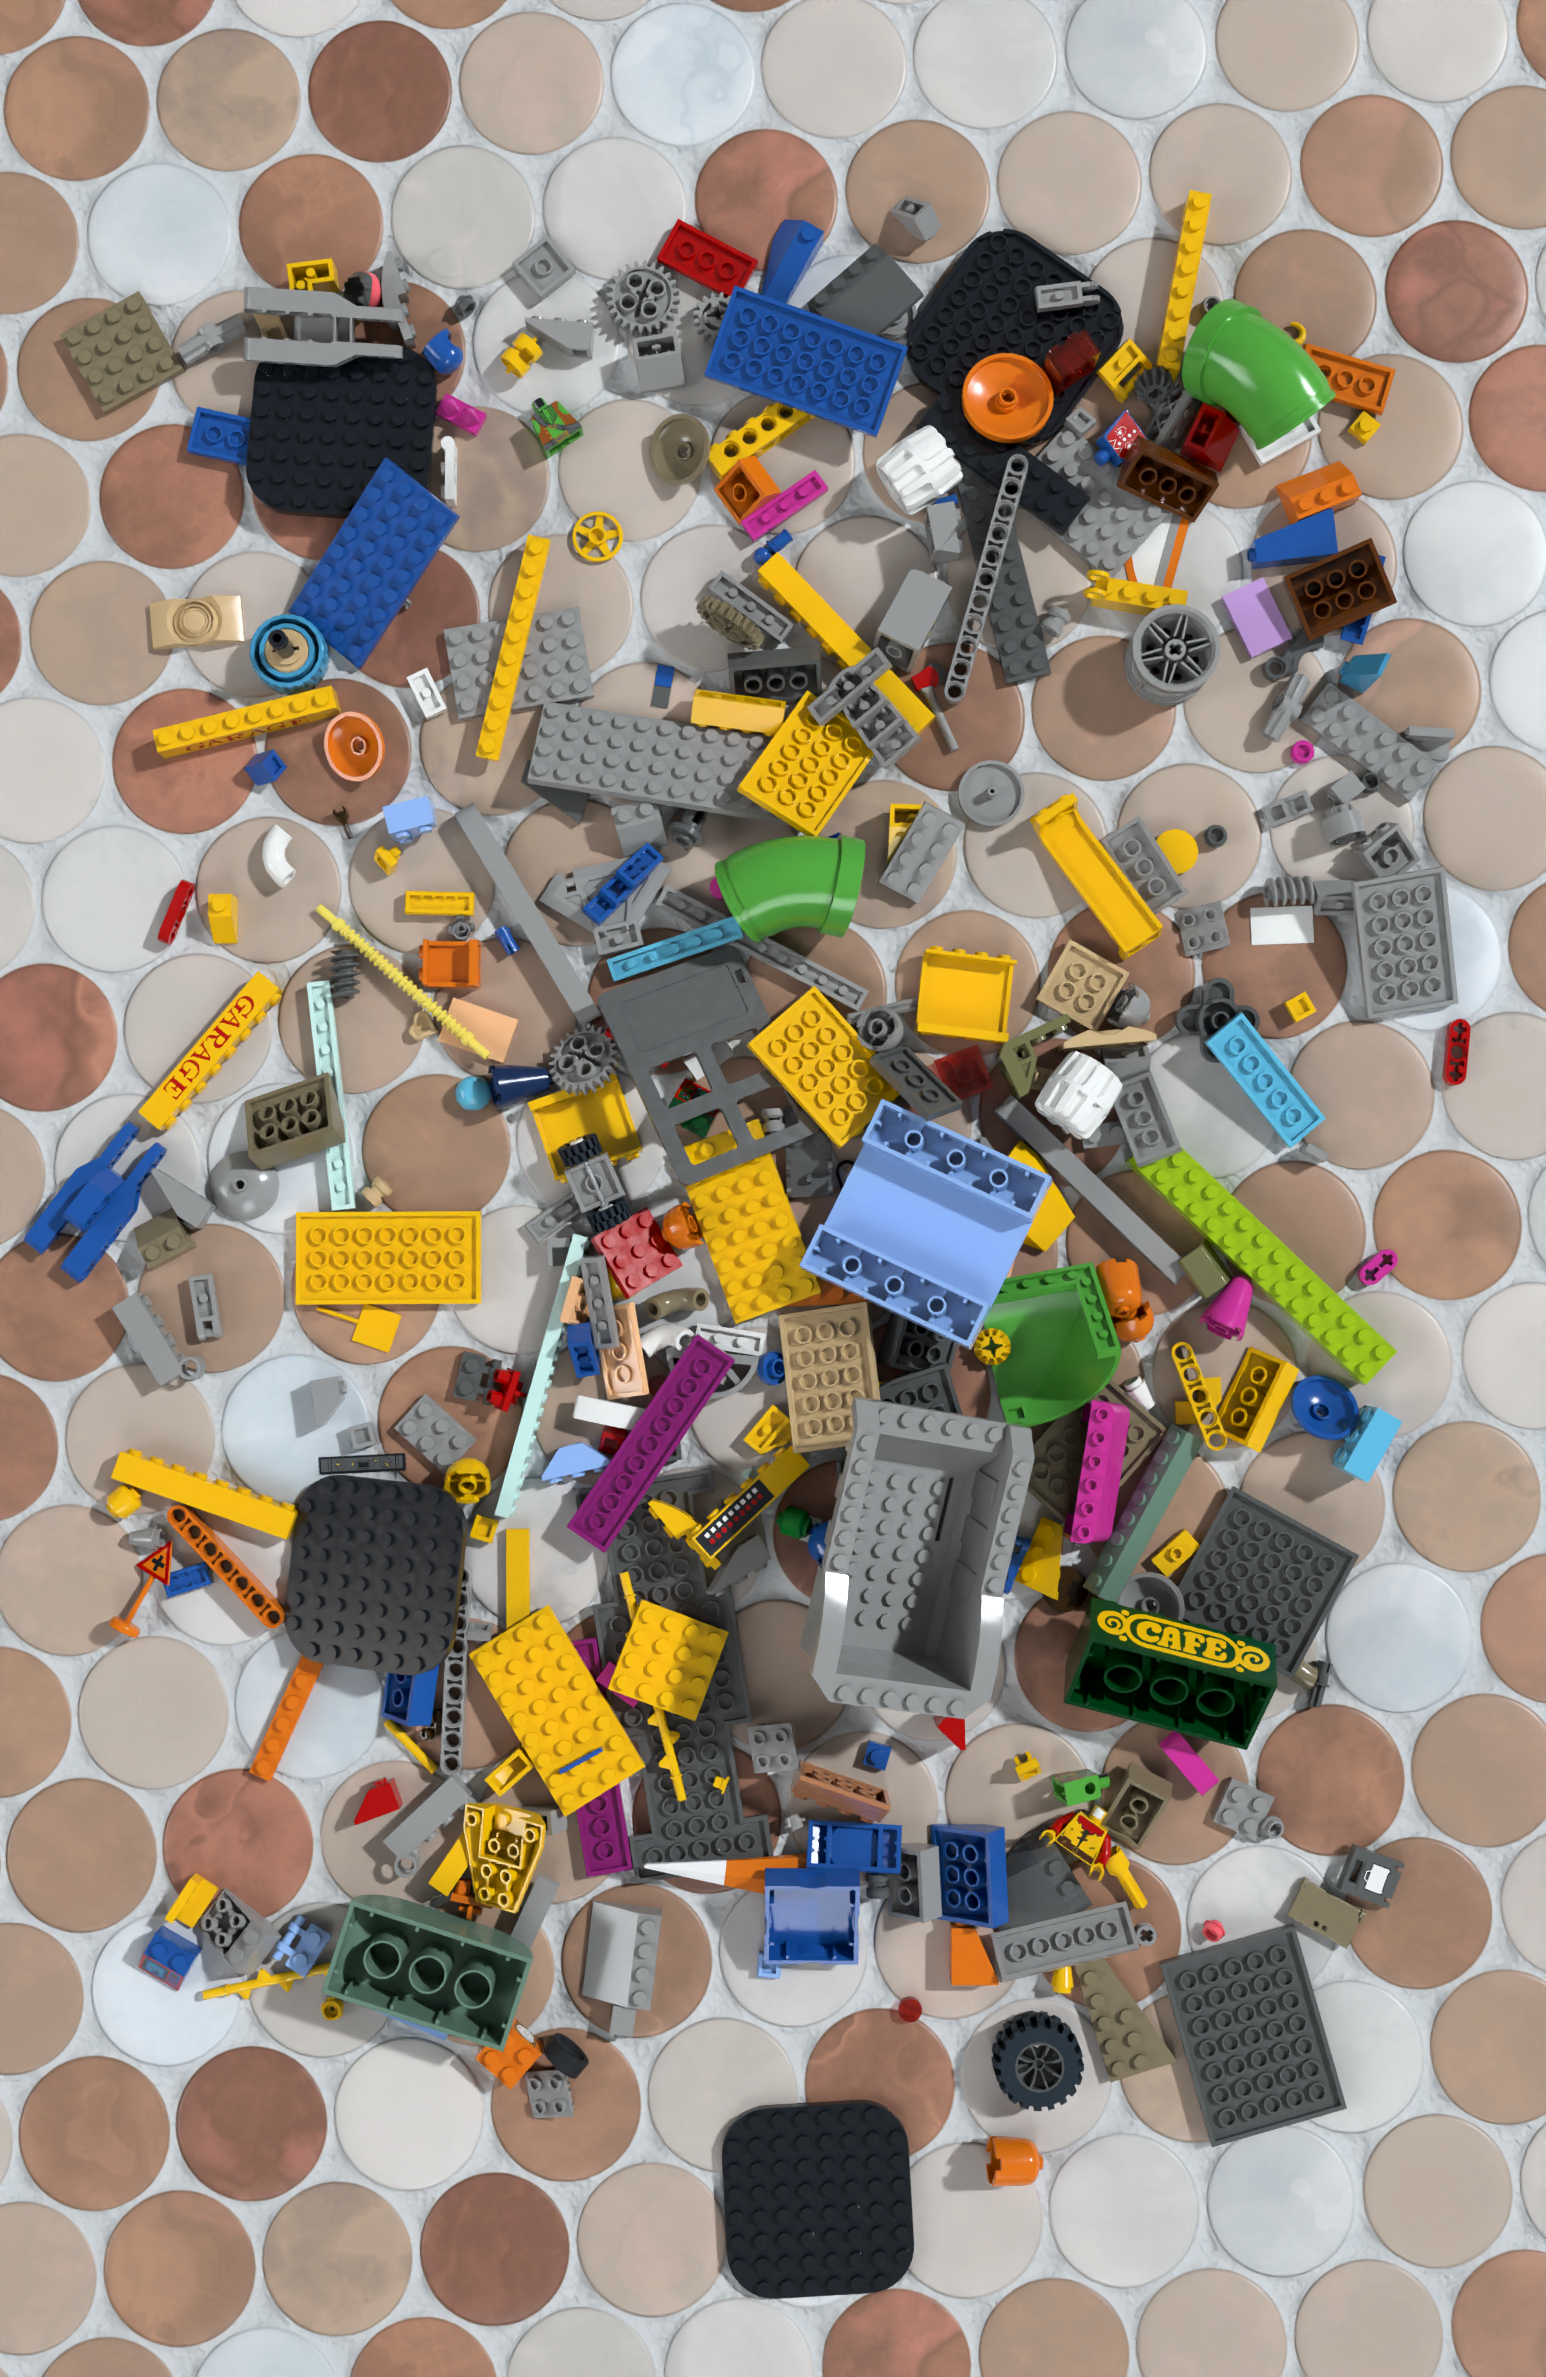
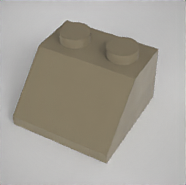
M173 1208L134 1228L138 1249L149 1269H157L197 1248L187 1227L182 1224V1218L177 1216Z

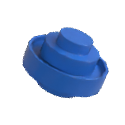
M777 1351L765 1352L758 1361V1375L764 1384L779 1385L785 1379L783 1355Z

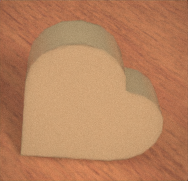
M418 1011L414 1015V1024L409 1028V1034L413 1039L421 1041L438 1033L429 1013Z

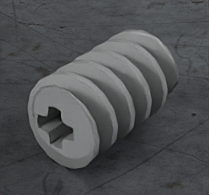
M1295 876L1293 879L1285 877L1284 880L1281 877H1277L1275 881L1273 878H1267L1265 881L1263 901L1266 907H1268L1269 900H1272L1273 906H1277L1278 900H1281L1282 905L1286 906L1288 899H1290L1291 905H1295L1297 899H1299L1301 905H1304L1306 898H1308L1310 904L1314 903V886L1309 876H1303L1302 879L1300 876Z

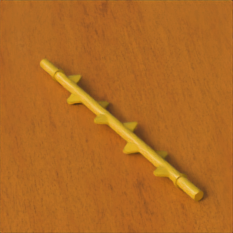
M625 1571L619 1573L625 1595L624 1599H626L631 1622H633L639 1604L635 1600L636 1594L633 1592L629 1573ZM653 1706L655 1712L647 1719V1722L650 1725L659 1727L666 1754L658 1764L659 1767L670 1770V1779L673 1781L677 1801H683L687 1798L681 1779L682 1773L679 1771L673 1744L678 1740L680 1734L679 1732L669 1730L664 1710Z
M331 1962L313 1966L307 1977L319 1974L327 1976ZM262 1968L259 1970L257 1979L234 1984L227 1983L225 1986L203 1990L202 1994L204 2000L225 1995L230 1996L234 1993H238L244 1999H249L252 1989L280 1984L288 1992L291 1990L294 1980L304 1977L295 1971L270 1975Z

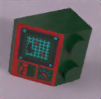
M685 1078L668 1108L711 1091ZM716 1109L677 1126L706 1139L720 1110Z

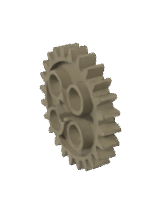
M707 596L702 597L697 604V613L701 615L702 619L706 620L705 623L713 630L718 631L719 635H724L727 640L735 645L755 651L763 643L765 638L760 632L761 630L755 627L756 624L749 620L748 617L743 616L742 612H737L733 606L711 596L709 598Z

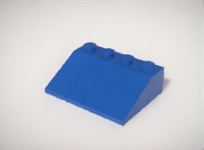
M931 1824L932 1845L939 1846L942 1917L937 1919L992 1929L1009 1922L1004 1827L987 1824Z

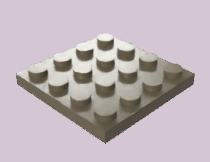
M139 291L60 334L105 415L116 411L185 372Z

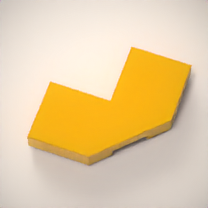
M1203 1377L1216 1407L1221 1402V1377ZM1197 1390V1401L1195 1402L1201 1403L1204 1400V1394L1202 1391ZM1174 1401L1175 1425L1196 1424L1188 1401ZM1209 1412L1202 1413L1201 1421L1205 1419Z

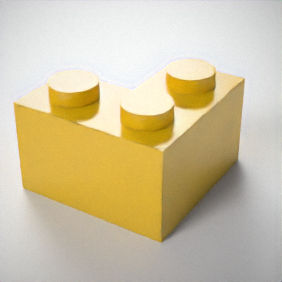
M332 258L286 264L289 289L340 292L337 269Z

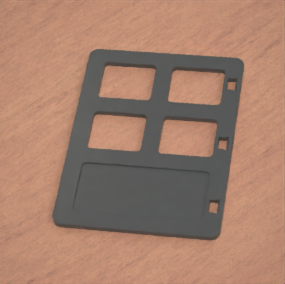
M727 946L609 990L599 996L598 1006L673 1170L682 1185H693L818 1132L819 1126L805 1110H798L795 1099L769 1070L729 1084L711 1049L712 1045L750 1030H755L757 1034H760L772 1023L743 959L735 947ZM740 970L746 982L739 983L735 972ZM694 1054L708 1081L711 1092L672 1108H666L649 1070L683 1056ZM780 1085L798 1122L795 1125L756 1140L752 1137L737 1101ZM719 1109L727 1122L737 1148L693 1165L687 1156L675 1126Z

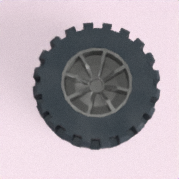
M1027 2011V2016L1021 2017L1020 2014L1014 2016L1015 2021L1013 2023L1007 2021L1003 2025L1004 2031H998L996 2035L997 2043H993L992 2065L1000 2089L1004 2094H1008L1010 2101L1014 2104L1019 2102L1020 2107L1027 2110L1029 2106H1033L1034 2111H1042V2107H1047L1049 2111L1055 2109L1054 2104L1058 2102L1062 2106L1067 2102V2095L1073 2097L1076 2093L1075 2084H1081L1082 2076L1080 2072L1084 2071L1083 2054L1075 2034L1072 2033L1071 2028L1066 2023L1061 2022L1059 2017L1053 2015L1050 2018L1047 2012L1040 2011L1039 2015H1035L1034 2011Z

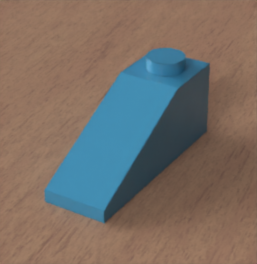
M1382 653L1353 656L1348 662L1344 661L1339 670L1341 677L1338 682L1363 694L1382 675L1391 655Z

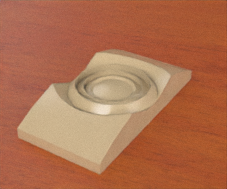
M210 595L198 599L173 598L150 603L152 645L154 650L245 643L242 598L240 596Z
M1130 1026L1123 1030L1116 1029L1097 1032L1087 1030L1061 1044L1058 1047V1053L1120 1046L1149 1045L1157 1040V1035L1150 1031Z

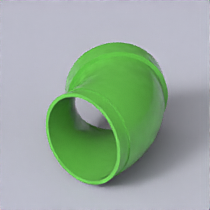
M1235 299L1223 300L1205 314L1194 330L1184 355L1182 381L1188 395L1208 405L1225 408L1241 424L1249 437L1253 439L1257 450L1270 445L1296 428L1336 396L1335 391L1331 389L1327 378L1318 365L1291 336L1269 320L1263 318L1258 309Z
M841 834L837 838L800 835L770 839L750 845L729 855L726 859L716 862L715 875L723 898L735 920L746 935L756 943H760L765 938L781 931L797 927L817 928V932L820 934L842 938L851 922L860 890L865 861V842L863 839Z

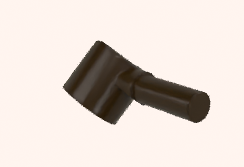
M342 806L344 813L338 816L335 809H333V815L338 822H341L347 839H352L353 836L347 821L349 813Z

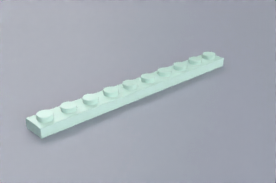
M331 981L308 982L307 992L317 1076L327 1072L330 1074L345 1130V1143L325 1149L332 1211L355 1209L356 1199L333 998H331Z

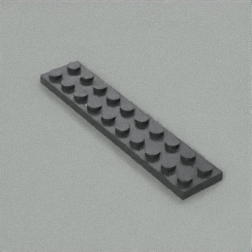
M959 463L963 478L956 486L978 570L1000 490L963 463ZM1003 508L999 511V515L1006 518L1011 515V511L1008 508ZM1014 522L988 612L1006 685L1051 674ZM995 531L992 537L995 540H1002L1005 534L1002 531ZM990 553L986 556V560L990 563H995L999 559L995 553ZM986 575L982 576L980 583L984 586L990 585L992 578Z

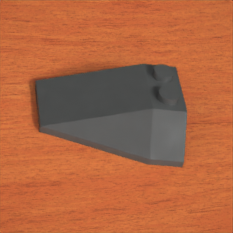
M1044 1824L1025 1834L1006 1856L1009 1922L998 1926L999 1931L1082 1912L1093 1905L1055 1842L1046 1847L1050 1842L1049 1838L1043 1836L1039 1840L1042 1832L1047 1830Z

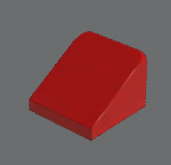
M605 1425L598 1450L615 1455L625 1441L627 1429Z

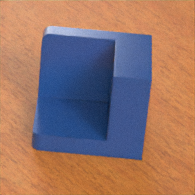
M274 749L254 755L244 767L257 786L276 781L287 768Z

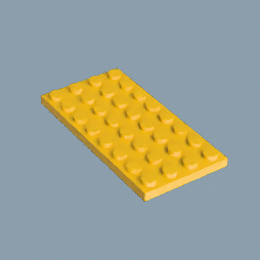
M759 1119L746 1123L754 1139L758 1140L765 1137ZM729 1129L685 1146L684 1149L690 1162L696 1165L736 1149L737 1144ZM771 1153L693 1185L685 1186L735 1324L822 1292L817 1276L803 1270L799 1266L807 1248Z
M482 1211L296 1212V1305L482 1304Z
M549 1604L469 1654L565 1817L646 1766ZM602 1746L603 1752L563 1774L560 1773V1768Z

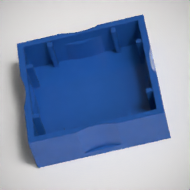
M765 1868L764 1964L813 1962L832 1965H858L859 1869Z

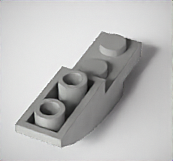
M390 250L386 253L382 270L381 288L384 308L403 310V323L388 322L392 332L401 330L406 347L412 349L416 347L414 338L417 337L413 323L408 325L406 317L410 316L406 303L410 302L407 293L411 291L407 280L401 279L400 272H403L399 257L394 259Z

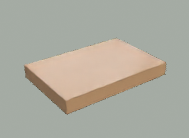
M453 997L447 1015L451 1014V1019H457V1024L461 1023L462 1028L466 1027V1032L470 1031L475 1035L474 1039L491 1053L488 1057L489 1059L504 1064L519 1020ZM446 1025L442 1027L438 1039L439 1042L479 1055L469 1045L465 1046L461 1043V1038L457 1039L456 1034H451L452 1030H447Z

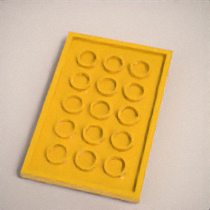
M806 691L742 780L737 791L803 834L819 836L875 754L867 747L858 731L853 728L847 716L842 712L835 715L823 727L819 725L807 708L818 697Z
M813 986L750 1041L747 1047L840 1149L872 1120L881 1099L891 1103L900 1094L869 1063L871 1056L876 1053L862 1046L857 1038L859 1034L823 994Z

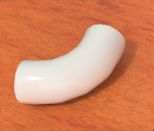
M274 824L263 842L262 859L266 872L277 885L283 888L289 884L296 874V870L290 866L285 857V849L293 838L278 825Z
M676 1323L659 1325L640 1336L642 1352L650 1358L656 1352L666 1347H675L679 1351H685L694 1339L695 1334L689 1328Z

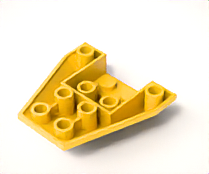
M1021 1140L1007 1155L1050 1175L1039 1156ZM1054 1181L1023 1242L1043 1252L1049 1249L1075 1218Z
M502 1803L465 1804L463 1828L476 1902L511 1913H517L544 1848L546 1824L539 1813Z

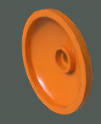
M356 711L341 713L328 725L324 737V749L332 769L339 776L349 781H363L373 777L381 768L385 756V743L378 725L369 716Z

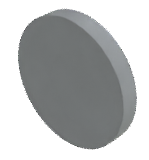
M995 760L982 761L972 766L962 777L958 788V802L964 815L971 822L987 828L1000 827L1013 820L1019 813L1025 796L1024 785L1019 774L1008 764Z

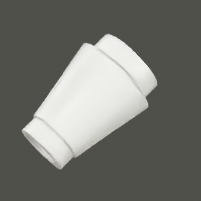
M1139 1375L1130 1378L1124 1383L1125 1392L1145 1410H1149L1154 1406L1155 1403L1146 1382Z

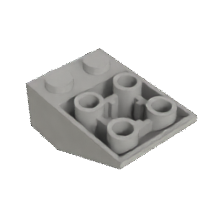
M224 1888L196 1925L235 1972L240 1974H253L282 1937L268 1920L227 1888Z

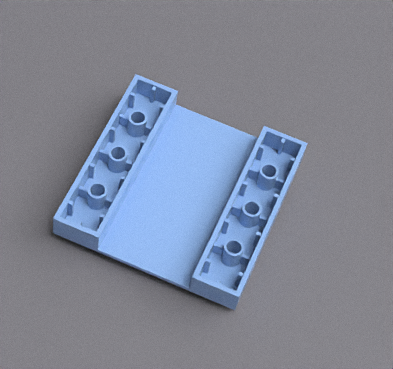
M881 1099L862 1138L864 1146L825 1224L819 1225L799 1266L823 1280L971 1350L1053 1182L1052 1176L932 1121H926L917 1114Z

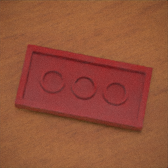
M680 219L675 223L657 257L658 263L718 294L723 292L725 298L732 294L734 286L745 289L758 266V260Z

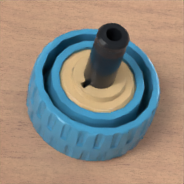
M281 614L266 620L257 628L250 643L249 655L256 674L268 687L281 694L294 695L310 691L323 680L328 671L330 656L326 641L317 627L301 616Z

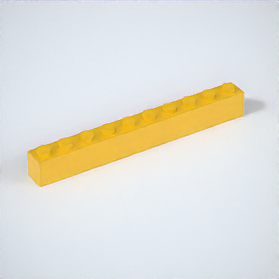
M778 552L758 569L759 584L765 590L769 589L774 594L773 598L780 606L785 605L790 610L789 615L797 623L801 622L806 627L804 629L809 637L812 639L816 638L821 643V649L828 656L831 654L837 660L836 664L842 671L850 666H855L872 651ZM890 669L874 682L903 714L918 735L934 722V714Z

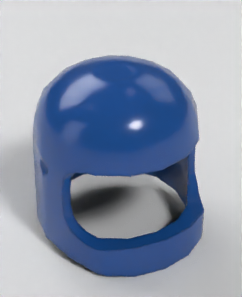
M447 328L433 337L422 351V354L430 364L443 375L453 373L463 362V352L460 347H456L450 342L451 333Z

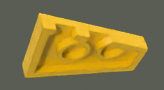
M1042 1516L1031 1545L1015 1577V1581L1055 1600H1058L1059 1593L1058 1583L1061 1573L1060 1563L1064 1542L1063 1525Z

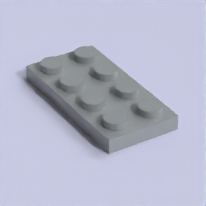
M924 801L881 874L879 882L919 904L963 830L965 823Z
M1140 815L1101 840L1110 857L1154 915L1189 894Z
M1151 1071L1121 1082L1123 1086L1122 1091L1115 1101L1114 1107L1138 1168L1182 1152Z

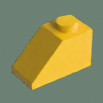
M208 894V918L214 944H238V898L233 894Z

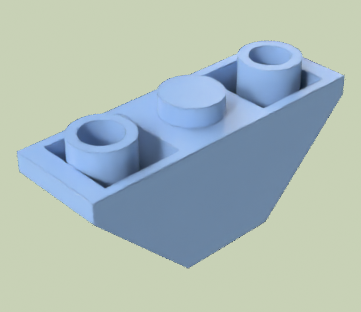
M584 1441L562 1446L558 1449L543 1473L542 1481L549 1480V1484L563 1480L562 1476L571 1474L572 1478L584 1476L585 1471L594 1469V1473L601 1472L606 1469L611 1458Z

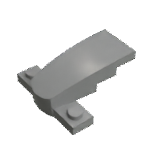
M876 647L855 666H850L838 673L830 683L829 688L807 708L822 727L843 710L867 747L873 751L882 766L888 769L921 742L922 739L898 708L874 683L892 667V664L881 649Z

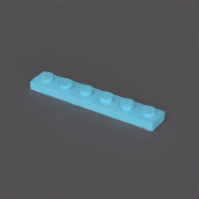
M734 916L607 959V963L615 982L743 938L744 934L742 928Z

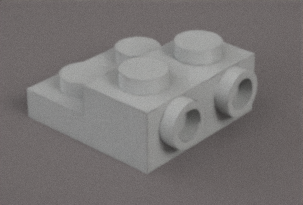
M1392 822L1379 824L1375 828L1376 833L1371 837L1367 836L1358 842L1359 847L1354 850L1365 869H1369L1375 878L1405 873L1421 860L1399 824Z

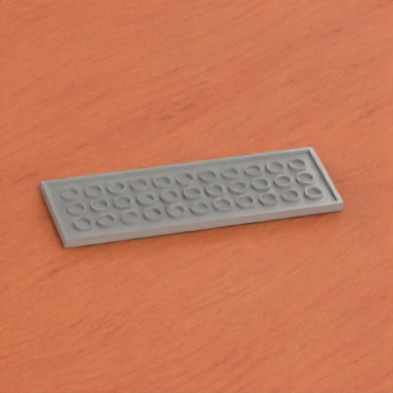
M544 702L527 778L528 784L789 825L737 791L738 786L773 737L711 727H699L692 724L554 702Z

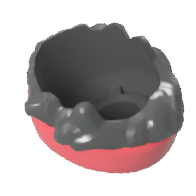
M365 271L354 272L352 276L348 277V281L344 282V299L356 306L378 307L382 301V288L375 274Z

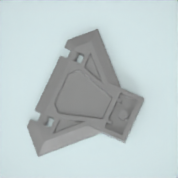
M630 857L572 870L573 877L564 879L563 873L555 874L539 901L593 933L599 957L644 947L639 922L670 874L671 867L661 862L636 891L600 926L596 925L582 912L583 907L599 894V890L615 876L616 871ZM576 886V891H567V888Z

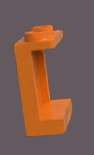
M423 939V945H419V958L423 959V968H419L418 975L419 982H422L425 988H480L481 942L478 939H469V941H429L428 939Z

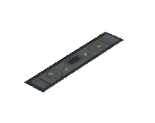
M405 1453L319 1457L320 1475L406 1470Z

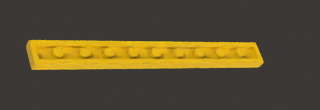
M528 534L478 742L477 758L495 762L500 760L549 554L550 539Z

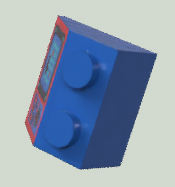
M162 1925L146 1948L138 1968L179 1991L203 1948Z

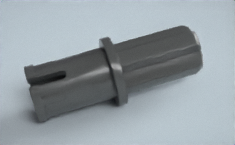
M1318 1660L1316 1667L1318 1668V1677L1311 1689L1308 1705L1316 1708L1321 1707L1325 1689L1329 1687L1328 1680L1333 1664Z

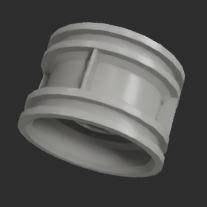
M1165 605L1153 610L1138 625L1125 650L1123 665L1129 685L1142 699L1155 705L1172 706L1188 701L1199 692L1217 666L1221 650L1217 630L1206 615L1187 605ZM1163 629H1168L1170 631V636L1163 631ZM1188 635L1193 640L1184 642V636ZM1151 645L1154 650L1147 652L1146 646ZM1173 650H1176V651H1177V654L1175 653V654L1171 655L1169 652H1170V651L1172 652ZM1191 658H1197L1198 664H1196ZM1153 667L1159 672L1158 675L1152 673L1151 669ZM1180 674L1182 679L1177 681L1173 678V675Z

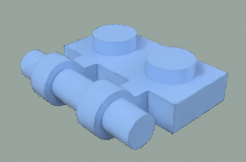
M298 1914L294 1922L291 1921L287 1927L289 1930L284 1938L278 1941L275 1946L277 1949L272 1957L280 1961L284 1953H286L290 1958L285 1965L306 1978L333 1935L315 1923H311L307 1930L304 1929L302 1925L306 1918ZM297 1934L302 1939L294 1949L290 1944Z

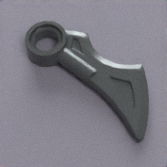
M1302 628L1295 640L1280 657L1274 656L1266 661L1263 666L1264 677L1269 681L1275 682L1284 676L1297 672L1299 662L1306 652L1312 649L1323 648L1324 635L1309 641ZM1270 664H1278L1281 668L1280 674L1275 675L1271 673L1269 669Z

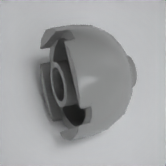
M1129 983L1128 986L1130 988L1127 990L1123 988L1120 990L1109 1009L1111 1012L1110 1017L1106 1016L1110 1024L1122 1030L1128 1026L1137 1028L1140 1025L1146 1024L1150 1018V999L1146 992L1134 983Z
M884 1005L868 1008L862 1013L857 1022V1027L859 1028L857 1038L862 1046L874 1052L892 1050L900 1043L903 1037L902 1019L895 1011Z

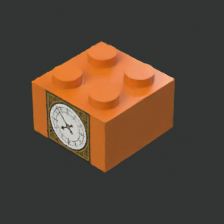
M514 2018L504 2051L482 2045L475 2059L511 2090L542 2054L545 2044Z

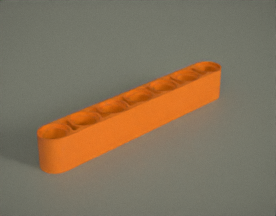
M181 1503L168 1510L167 1520L171 1526L266 1627L271 1629L277 1628L285 1622V1607L191 1506ZM177 1509H181L184 1512L183 1521L177 1519L175 1514ZM193 1526H197L200 1529V1536L198 1538L194 1537L191 1533ZM208 1543H213L215 1545V1554H210L208 1552ZM224 1560L231 1562V1571H226L223 1568ZM240 1577L247 1579V1588H242L239 1585L238 1580ZM255 1594L262 1595L264 1599L263 1605H258L254 1601ZM271 1611H276L279 1614L280 1619L278 1622L271 1620Z

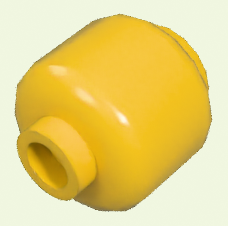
M122 1484L107 1496L106 1508L115 1518L126 1519L141 1507L140 1497L142 1493L135 1486L130 1487L129 1485Z

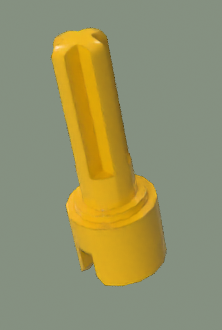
M1118 1845L1112 1846L1111 1856L1106 1869L1110 1875L1118 1878L1137 1910L1143 1909L1147 1905V1900L1128 1869L1130 1862Z

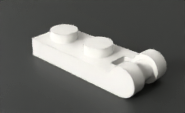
M445 436L441 440V446L445 454V462H441V474L445 476V485H441V498L445 499L448 507H457V447L452 437Z

